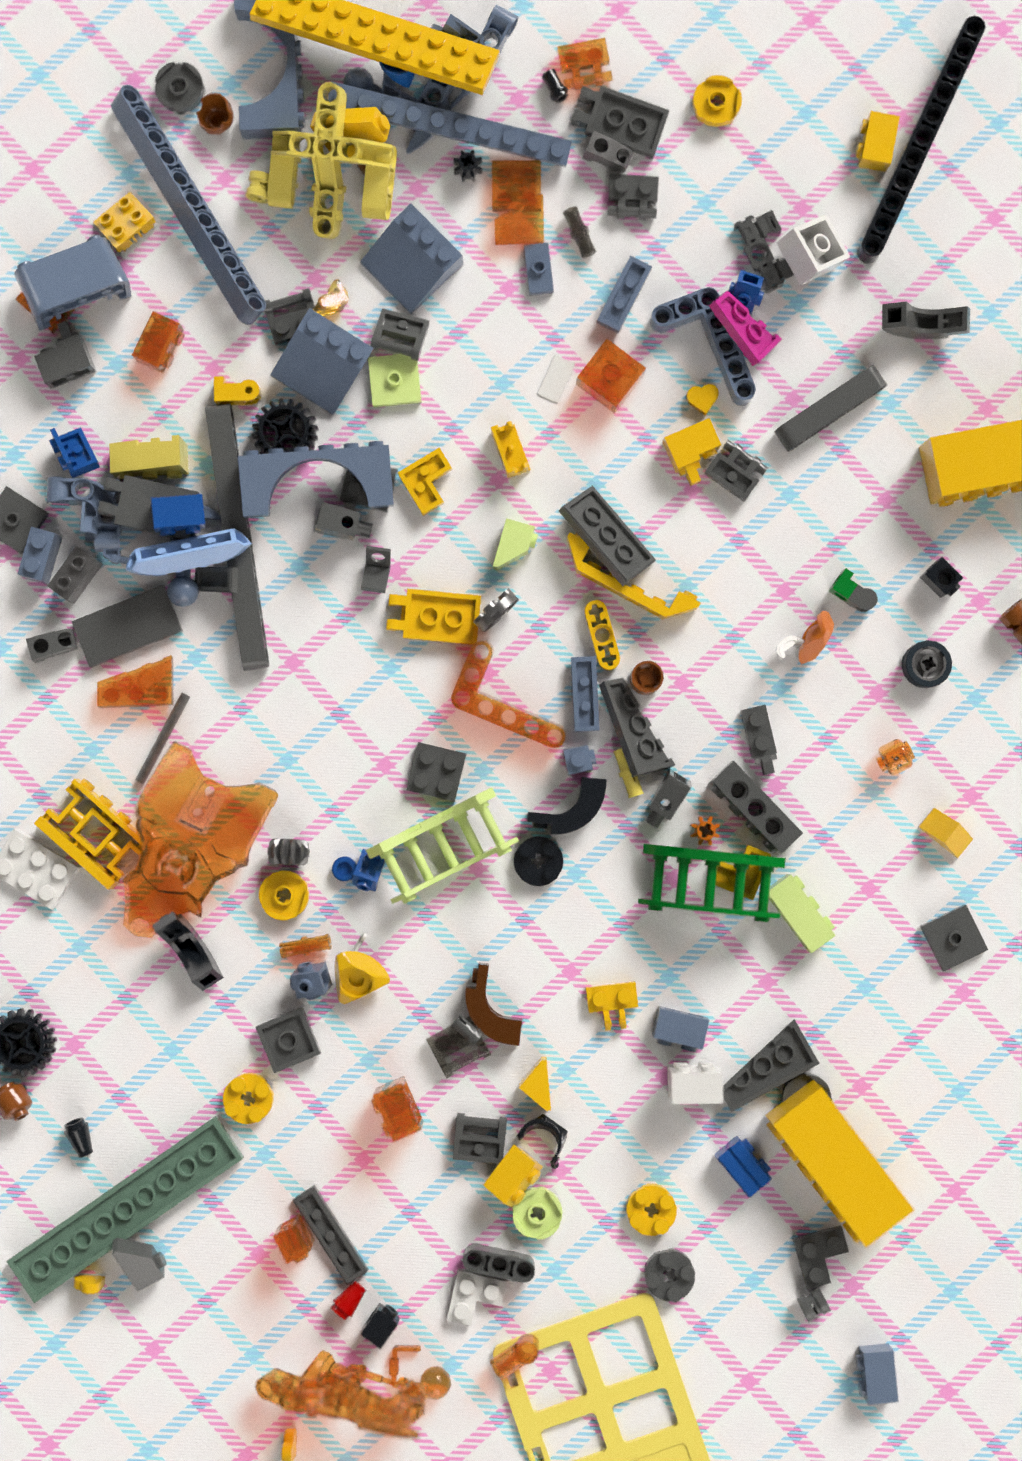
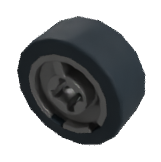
M926 640L918 642L907 649L903 656V674L909 683L919 688H930L940 685L951 673V655L945 646L936 641ZM922 661H930L931 667L926 670Z

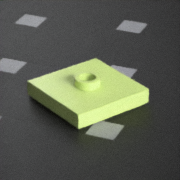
M402 354L368 357L373 408L422 403L418 361Z

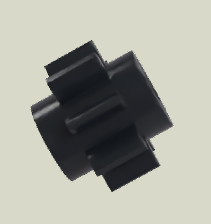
M461 150L459 159H453L454 164L458 166L454 168V175L460 174L462 182L466 179H471L475 182L476 174L483 173L482 168L478 166L482 163V157L476 158L474 150H471L470 153H465ZM468 163L472 164V166L469 165L468 169L464 168V166L467 167Z

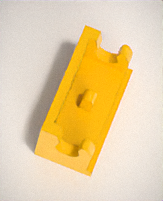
M508 421L506 425L501 427L498 425L492 426L491 434L507 478L530 471V466L512 421Z

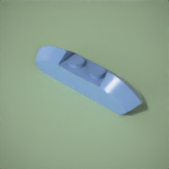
M233 528L136 548L129 556L125 570L143 576H164L169 573H179L192 568H203L211 564H221L239 556L252 543L242 532Z

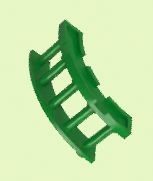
M643 845V854L653 855L652 860H655L651 899L638 898V903L648 905V910L663 911V907L754 916V921L768 923L770 918H780V913L768 912L771 872H774V867L785 868L786 858L663 845ZM668 857H677L676 862L679 863L675 902L661 900L664 864ZM692 859L705 860V865L707 866L704 905L685 903L689 864L692 863ZM720 862L734 863V868H736L732 908L714 907L717 867H720ZM749 865L759 866V871H761L758 911L743 909L746 870H749Z

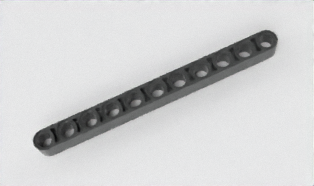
M231 403L205 407L222 531L235 528L242 532L252 543L249 518L243 517L238 464L239 449ZM251 544L239 556L227 561L228 567L238 568L237 593H232V600L244 671L269 667L254 552Z

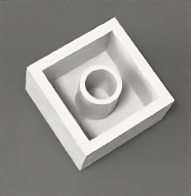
M826 214L793 228L776 242L800 286L833 271L850 258L849 253Z
M674 1062L673 1066H667L668 1098L672 1104H723V1073L717 1066L713 1065V1062H698V1066H688V1062Z

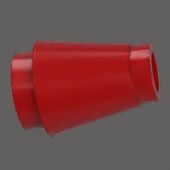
M354 1281L353 1284L333 1300L334 1304L330 1308L346 1321L349 1316H353L367 1290L357 1281Z

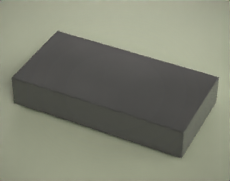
M195 568V582L198 585L199 591L237 593L238 568Z

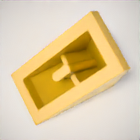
M933 808L918 826L956 858H959L973 840L960 823L936 808Z
M541 1057L519 1083V1088L544 1110L551 1111L546 1057Z

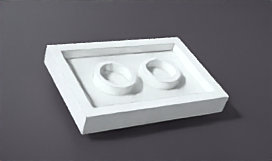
M18 829L13 830L0 851V879L51 910L55 909L80 868Z

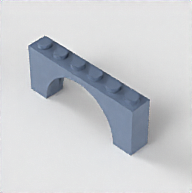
M234 0V10L238 21L254 22L250 20V12L256 0ZM263 25L274 32L286 47L287 66L282 80L274 91L258 102L239 106V127L243 139L273 138V131L301 132V128L305 127L304 112H300V104L304 103L303 88H299V80H303L302 64H298V56H302L301 40H297V35Z
M383 441L368 442L369 446L359 447L358 443L343 444L344 448L334 449L333 445L318 446L319 450L310 451L309 447H295L294 452H284L282 448L269 449V454H259L258 450L244 451L243 456H238L243 517L270 516L271 498L279 481L291 469L312 461L330 462L348 470L364 489L369 509L394 507L389 445H384Z

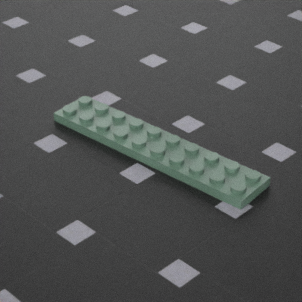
M215 1116L6 1262L33 1303H36L111 1251L114 1239H128L238 1163L244 1156L217 1116Z

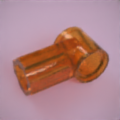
M532 1334L521 1335L516 1343L490 1360L493 1371L501 1380H504L524 1365L533 1363L538 1357L539 1341ZM523 1345H530L534 1351L526 1353L521 1347Z

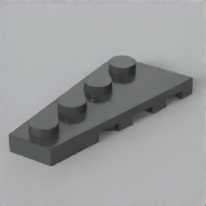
M624 678L608 680L599 684L632 777L675 766L672 758L668 759L662 749L664 745L660 738L656 739L649 728L651 726L650 721L640 713L638 709L639 703Z
M795 1019L723 1085V1098L731 1112L820 1064Z

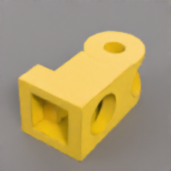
M214 376V402L216 405L231 403V406L254 405L260 401L262 394L259 385L255 381L247 379L241 383H226L224 376Z

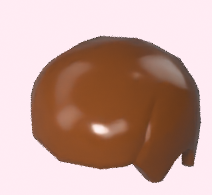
M210 93L202 97L201 109L196 112L200 127L208 134H223L231 127L234 120L231 104L219 93Z

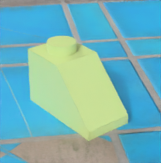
M506 518L493 563L494 570H500L527 555L529 548H535L538 534L534 533L535 526Z

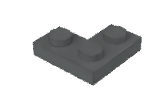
M839 1225L793 1238L806 1289L830 1284L831 1280L825 1258L849 1252L842 1226Z

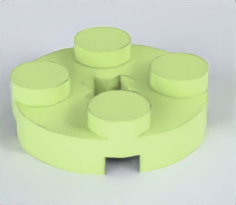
M543 1186L526 1189L523 1200L518 1205L513 1206V1222L517 1230L526 1237L545 1239L553 1235L560 1226L562 1220L561 1202L552 1191ZM534 1207L544 1210L541 1219L537 1216L531 1217Z

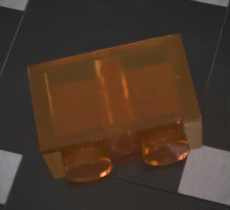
M153 311L132 353L133 358L143 365L164 373L165 369L169 368L173 362V352L176 346H180L184 339V329L180 323Z
M302 1214L280 1224L273 1235L286 1264L293 1260L295 1263H299L306 1259L315 1241Z

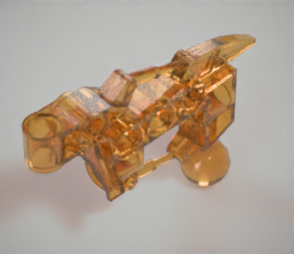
M322 1350L301 1377L279 1368H274L256 1381L255 1388L257 1394L262 1399L268 1400L286 1411L306 1413L309 1418H315L317 1415L334 1419L340 1418L356 1424L359 1430H367L390 1437L418 1439L419 1431L409 1426L425 1414V1400L427 1398L438 1400L448 1394L451 1388V1379L449 1373L444 1368L433 1366L427 1368L421 1375L420 1386L412 1379L409 1381L405 1377H400L398 1381L385 1378L383 1375L366 1371L367 1367L365 1365L351 1364L347 1367L341 1363H336L331 1353ZM369 1379L378 1383L383 1382L398 1387V1392L391 1398H384L360 1384Z

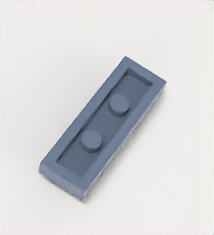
M630 255L597 319L598 324L616 333L620 332L652 270V266Z
M596 656L571 657L574 732L599 731Z

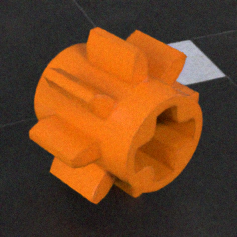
M698 816L699 823L697 825L690 824L692 828H695V833H692L690 837L697 836L699 838L698 845H701L703 840H706L711 846V839L713 837L720 838V835L716 833V828H719L720 824L713 825L711 823L712 816H709L707 821H703V818ZM708 824V830L711 831V834L702 837V832L699 831L700 826L705 827Z

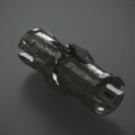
M577 206L568 208L563 212V215L570 227V236L572 239H575L582 258L590 257L597 251L588 234L589 228L582 221Z

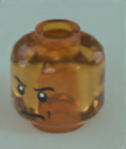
M894 739L879 747L878 753L880 757L876 758V761L882 772L887 770L889 774L894 776L911 768L915 755L907 741L902 742L900 739Z

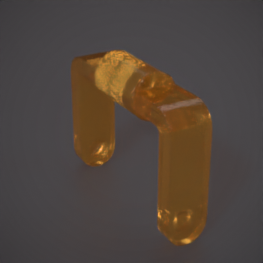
M395 1345L392 1350V1357L389 1358V1375H391L392 1387L420 1388L419 1382H397V1375L399 1374L397 1351L418 1352L421 1351V1346Z

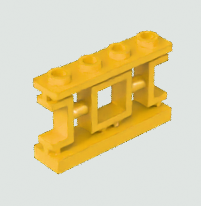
M74 778L71 782L72 784L65 789L74 797L60 815L53 809L48 808L45 814L40 816L34 824L106 889H114L120 882L119 880L125 875L117 867L120 861L131 849L139 856H142L153 844L149 841V834L141 828L135 829L130 824L132 820L122 811L116 812L112 808L113 803L106 796H98L93 791L95 787L85 778L83 780ZM78 789L103 812L101 813L96 807H92L84 816L76 808L85 798L78 792ZM68 816L72 817L78 824L69 834L77 841L75 842L52 819L58 824H62ZM94 816L111 830L97 848L80 834ZM116 822L140 845H137L133 840H129L123 848H120L113 840L122 830L114 823ZM105 849L109 850L115 857L106 867L114 874L112 875L88 852L98 857Z

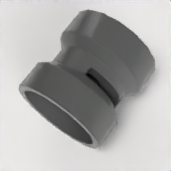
M820 1288L813 1290L811 1295L807 1297L801 1296L797 1298L808 1322L815 1320L819 1314H826L831 1311Z

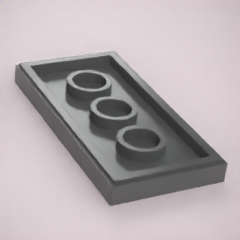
M593 485L559 510L560 514L622 586L626 585L656 561Z
M165 585L72 621L88 665L91 668L183 631L172 602L168 598Z

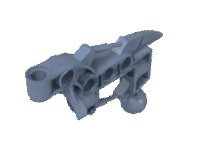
M495 5L481 34L452 14L448 17L444 27L433 24L431 28L485 45L484 43L488 39H495L497 45L492 48L500 50L501 53L508 37L514 31L519 17L499 5ZM360 67L350 69L343 79V84L450 111L470 93V91L463 89L449 104L448 99L455 86L429 78L422 94L417 100L396 88L395 81L389 78L385 72L381 88L374 84L371 73ZM436 92L441 95L440 99L436 102L428 100V96L431 93ZM413 130L415 133L406 149V153L410 154L419 149L434 135Z
M47 478V503L82 505L80 533H85V541H94L95 552H103L104 558L113 564L122 563L127 565L129 557L121 556L120 534H122V531L139 530L114 525L115 517L112 521L105 522L102 520L103 515H100L98 512L100 501L118 506L115 498L119 493L106 491L103 485L97 481L84 478ZM82 487L90 489V493L85 497L77 495L78 490ZM203 505L205 519H221L219 513ZM197 533L191 534L190 537L197 536ZM170 538V541L178 540V539ZM191 569L176 573V578L171 580L167 588V595L170 601L176 606L186 607L193 604L198 598L199 589L196 582L191 578Z

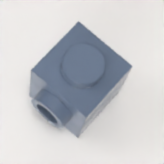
M588 745L563 750L568 775L593 770L592 765L596 764L594 750H589Z

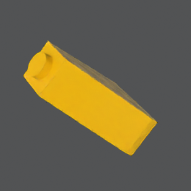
M377 107L346 108L343 137L380 143L387 141L390 124L387 117L382 115ZM314 112L313 119L310 125V128L313 130V132L315 127L316 112ZM329 116L326 119L327 128L332 127L334 124L333 116ZM325 143L326 148L331 151V143ZM354 144L350 145L347 149L348 157H352L355 154L356 148Z

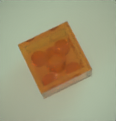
M606 339L577 376L576 385L615 414L644 376L646 367Z
M405 1076L376 1088L373 1094L374 1099L371 1102L376 1114L381 1113L383 1123L381 1125L387 1138L391 1136L392 1141L395 1142L422 1130L424 1121Z

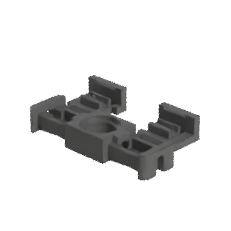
M773 210L755 218V222H753L754 216L750 215L743 222L738 221L734 224V231L739 230L746 244L744 252L754 272L758 270L761 277H764L763 281L766 285L764 293H770L782 287L784 279L786 280L794 276L785 258L780 261L778 258L773 263L774 257L765 240L768 237V233L775 231V233L779 234L782 231ZM757 248H761L766 252V257L761 261H756L752 257V252Z

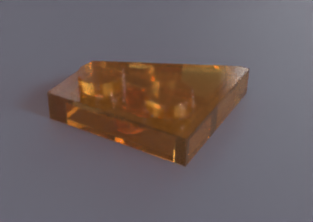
M538 194L527 202L514 207L509 212L494 218L495 245L544 243L543 194Z

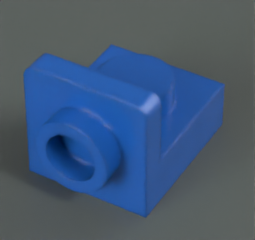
M363 849L353 874L352 884L362 891L371 890L375 892L385 864L384 858L381 859L378 855L370 859L366 850Z

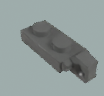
M766 705L741 710L751 758L754 759L755 764H761L763 775L775 773L772 760L777 759V750Z

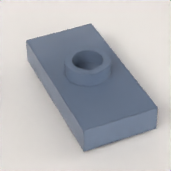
M549 244L524 245L529 296L554 293Z

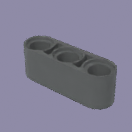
M470 1244L465 1248L463 1264L470 1272L521 1283L531 1281L535 1275V1262L527 1254L481 1244ZM478 1253L481 1256V1260L477 1263L470 1262L468 1255ZM496 1258H502L505 1260L506 1265L502 1268H497L492 1262ZM526 1263L531 1269L527 1273H521L517 1270V1266Z

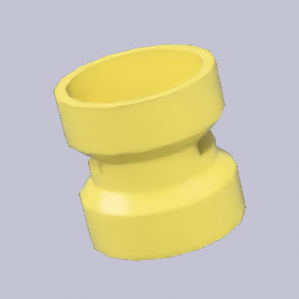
M257 170L250 171L248 178L250 186L246 189L245 194L247 199L257 203H268L269 174Z

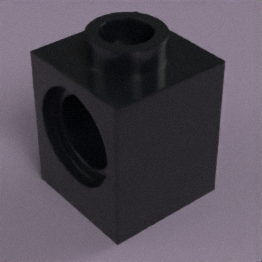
M943 557L937 559L919 577L940 598L947 594L952 596L961 587L958 583L963 579ZM939 573L947 576V585H942L938 581Z
M379 1303L363 1325L360 1335L381 1349L399 1324L400 1317L397 1316L398 1312L388 1304L384 1306Z

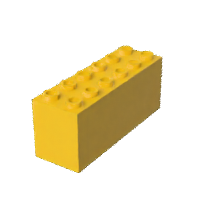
M1022 420L930 437L919 447L930 505L938 504L939 507L952 505L954 501L963 499V502L974 501L984 494H987V498L1002 495V492L1010 489L1011 493L1022 491Z
M813 1079L765 1115L770 1121L766 1126L779 1142L782 1139L785 1141L781 1144L794 1162L800 1161L796 1164L809 1182L815 1181L812 1184L813 1188L825 1203L830 1201L827 1206L840 1223L845 1221L842 1226L856 1244L861 1241L867 1248L915 1211L823 1088Z

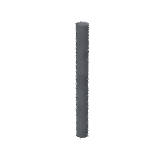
M181 692L138 773L136 781L142 784L146 782L190 696Z

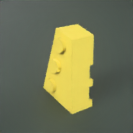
M173 435L172 441H160V438L157 437L151 438V442L133 440L109 443L110 473L120 481H124L125 475L132 477L142 476V479L155 480L157 476L167 475V478L178 479L182 478V474H189L188 445L179 435Z

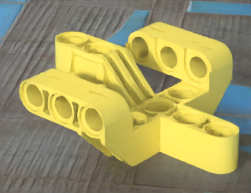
M325 82L318 90L314 133L296 131L272 132V151L270 153L267 190L269 206L293 209L296 188L299 187V183H297L298 163H301V158L312 159L315 183H313L311 191L315 193L313 207H309V213L313 218L314 233L325 239H334L339 235L341 222H343L344 218L342 212L346 186L343 185L340 162L366 165L361 208L362 217L389 220L397 161V149L394 145L343 137L347 95L342 87L332 82ZM335 89L337 92L336 99L329 102L328 95L330 91ZM329 116H333L334 124L332 127L327 128L326 119ZM306 139L307 148L301 152L300 142ZM330 142L331 151L325 155L323 146L325 143ZM354 144L356 148L355 154L352 157H348L347 149L350 145ZM331 195L333 197V205L327 208L325 200ZM329 221L331 229L325 234L323 232V224Z

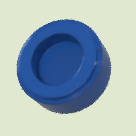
M340 857L334 861L332 873L340 881H349L353 879L357 864L350 857Z

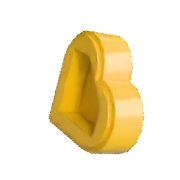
M712 384L704 385L702 388L694 386L688 390L686 400L692 407L706 416L716 402L719 391Z
M75 1276L73 1287L84 1294H96L104 1287L105 1276Z
M287 1428L284 1432L281 1460L294 1461L297 1449V1430Z

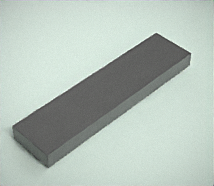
M315 1185L293 1198V1202L346 1285L368 1272V1267Z

